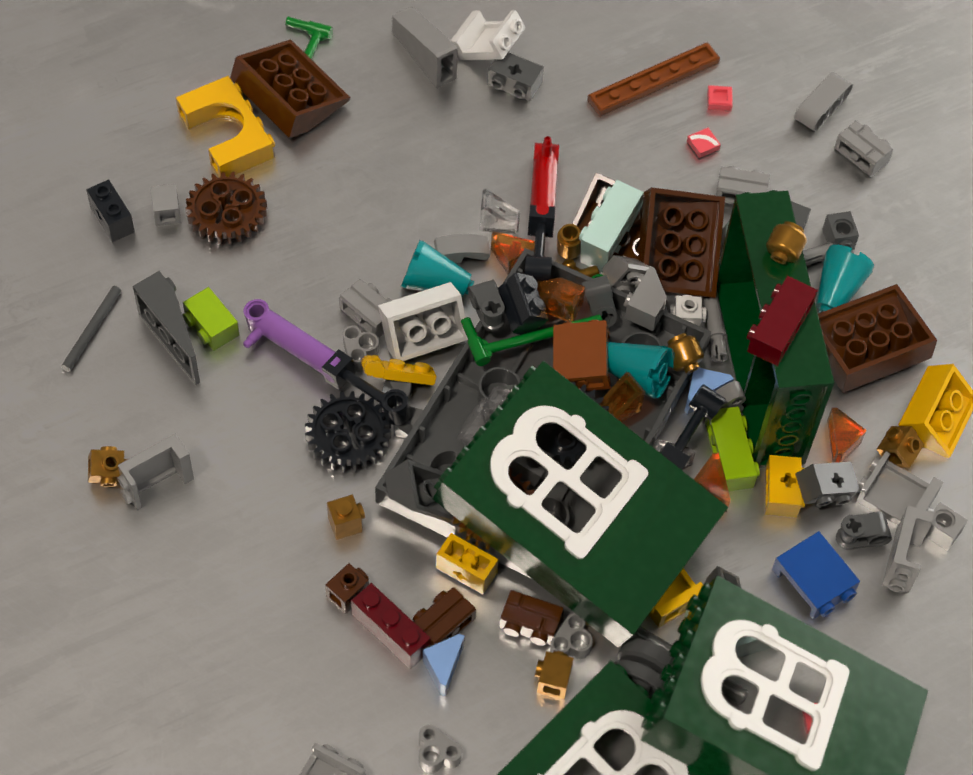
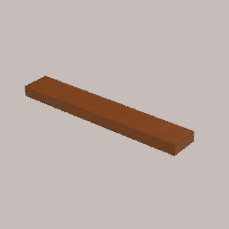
M706 42L588 95L587 100L597 114L603 116L719 64L720 57L710 44Z

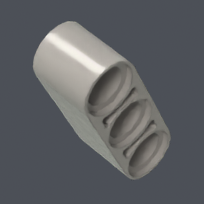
M831 72L799 106L794 119L811 130L816 131L848 97L853 84Z

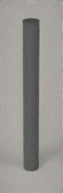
M112 286L61 365L65 371L70 372L120 295L121 289L119 287Z

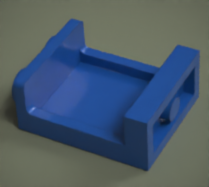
M819 531L778 556L772 567V571L778 578L785 575L810 606L811 612L809 615L812 619L820 615L822 617L829 615L836 608L835 605L841 601L847 603L857 595L856 590L860 580Z

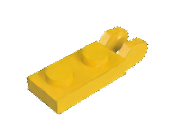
M378 355L364 356L361 361L365 374L370 377L425 385H434L436 381L434 369L427 363L416 362L413 365L406 364L399 359L383 361Z

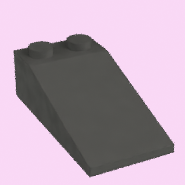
M158 271L133 286L138 314L194 384L197 385L200 383L196 355L175 294L176 286L169 277L165 278Z

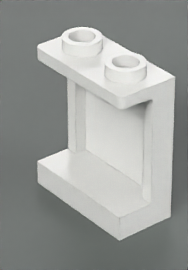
M511 10L504 21L487 22L480 11H472L451 39V42L458 48L457 56L460 60H503L526 27L516 10Z

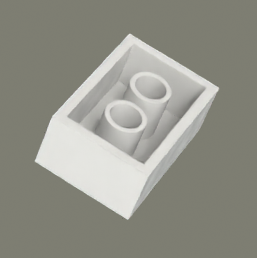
M451 282L378 305L387 350L394 359L405 361L468 340L461 324V320L466 318L462 296Z

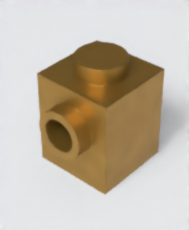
M353 494L327 502L328 519L336 540L362 532V519L365 518L362 504H356Z
M546 651L544 661L538 660L535 677H539L537 693L565 699L574 658L561 651Z

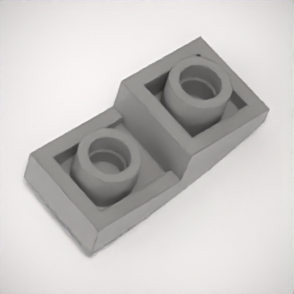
M456 234L437 237L434 240L435 249L454 263H461L464 257L487 261L491 255L488 238L484 235Z

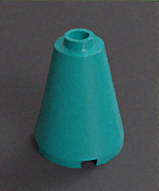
M419 240L401 287L409 290L424 291L451 282L463 297L464 294L469 295L468 287L473 286L474 281L470 280L472 274L426 242Z
M829 246L824 257L816 299V307L819 313L850 302L873 272L874 263L862 252L859 255L851 253L852 248L848 246Z
M608 342V372L648 397L659 398L665 391L671 376L666 374L668 367L673 368L674 350L667 346Z

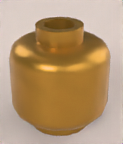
M788 221L784 222V224L776 225L766 243L771 259L780 264L797 261L807 243L804 229Z
M682 333L667 342V347L672 348L675 354L674 371H685L686 374H689L700 368L699 363L703 360L704 353L695 336H687L686 333Z

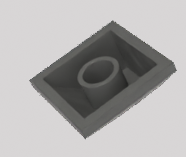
M407 459L384 473L389 499L414 512L449 523L452 521L453 515L449 514L446 509L432 499L437 492L433 487L439 481V477L444 471Z

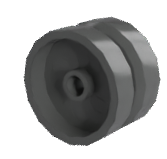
M629 638L622 644L618 652V661L613 663L621 665L627 671L628 678L635 685L642 686L648 692L649 699L651 700L655 690L661 687L662 680L659 679L665 665L670 663L672 657L668 655L669 652L652 642L638 638Z

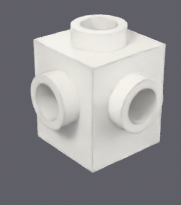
M692 295L676 296L674 306H669V313L700 326L701 322L706 321V307H702V297H694Z

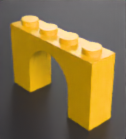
M229 76L176 97L178 113L188 129L216 118H229L235 120L243 127L234 138L208 149L210 164L219 178L222 172L225 173L226 177H230L232 172H235L236 175L274 158L273 148L275 147L273 137L271 134L265 133L260 117L254 116L250 102L243 99L239 85L237 83L233 84Z

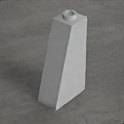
M413 7L399 11L392 16V32L436 88L457 79L458 48L453 42Z

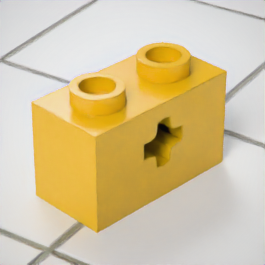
M769 455L765 467V515L797 517L800 508H805L795 473L804 469L802 468V458Z
M450 533L436 554V569L484 594L497 574L498 559Z

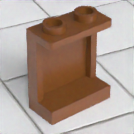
M591 320L581 323L565 322L553 325V368L571 383L575 382L576 387L579 389L584 384L586 385V391L611 389V380L608 373V339L610 338V332L606 320Z

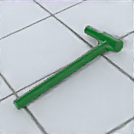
M292 17L286 18V26L307 31L309 37H311L304 51L311 59L320 40H330L333 34V27L313 21L306 22Z
M598 314L572 321V323L589 322L591 320L602 321V318ZM466 317L461 320L468 338V346L477 366L488 364L492 353L553 337L552 326L488 343L486 340L478 337L471 318Z

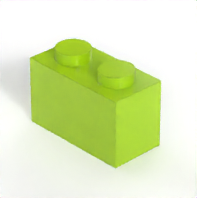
M209 287L183 302L184 313L182 315L189 327L194 326L201 342L204 345L208 343L213 351L239 336L238 321Z

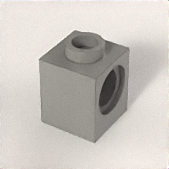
M176 184L150 187L156 226L181 223Z
M940 502L934 510L931 508L927 510L935 514L926 537L948 551L961 534L968 520ZM937 523H942L946 527H941Z

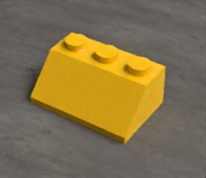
M954 364L928 366L898 425L912 426L924 443V448L945 458H950L973 412V389Z

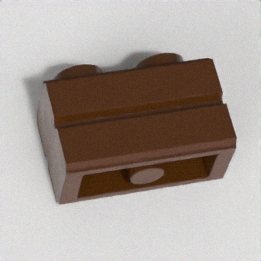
M452 587L447 593L441 591L434 598V604L427 610L425 608L420 609L412 620L431 638V647L458 635L476 619V609L455 587Z
M510 590L501 614L499 628L503 629L507 635L518 637L519 635L528 637L536 645H551V641L560 626L564 607Z

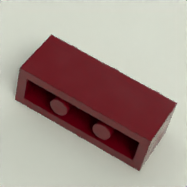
M790 276L786 277L782 285L778 283L771 295L772 303L770 305L765 304L761 310L759 325L753 324L746 339L750 340L747 352L778 366L811 310L818 290Z
M370 583L351 600L352 615L410 670L423 658V650L430 647L431 638L375 585Z

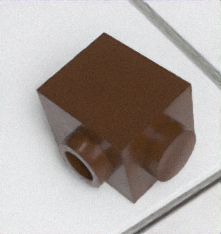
M348 563L325 584L326 597L346 614L351 609V600L369 585V578L362 569H355Z

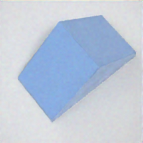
M703 368L694 371L685 406L687 415L694 411V409L689 407V403L702 384L716 391L725 384L732 382L734 378L730 374Z
M458 634L423 650V662L440 695L446 696L464 648V635Z

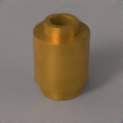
M574 224L564 225L557 234V252L565 259H574L581 253V241L579 240L581 230Z

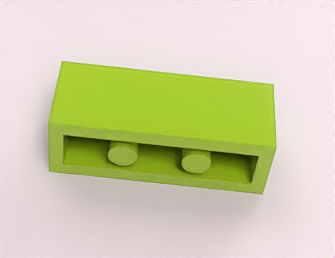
M739 406L722 408L712 420L708 418L705 420V427L722 492L754 488L756 479L760 476L758 462L753 461L751 438L748 439L746 435V417L741 416Z

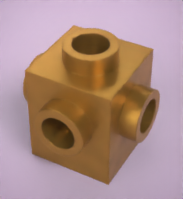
M891 426L877 447V451L881 456L887 451L890 453L888 460L900 468H910L923 448L924 443L912 426Z
M104 446L101 447V450L91 449L88 455V482L100 483V486L103 487L117 486V483H119L117 477L120 476L118 465L128 460L124 459V451L117 450V447Z

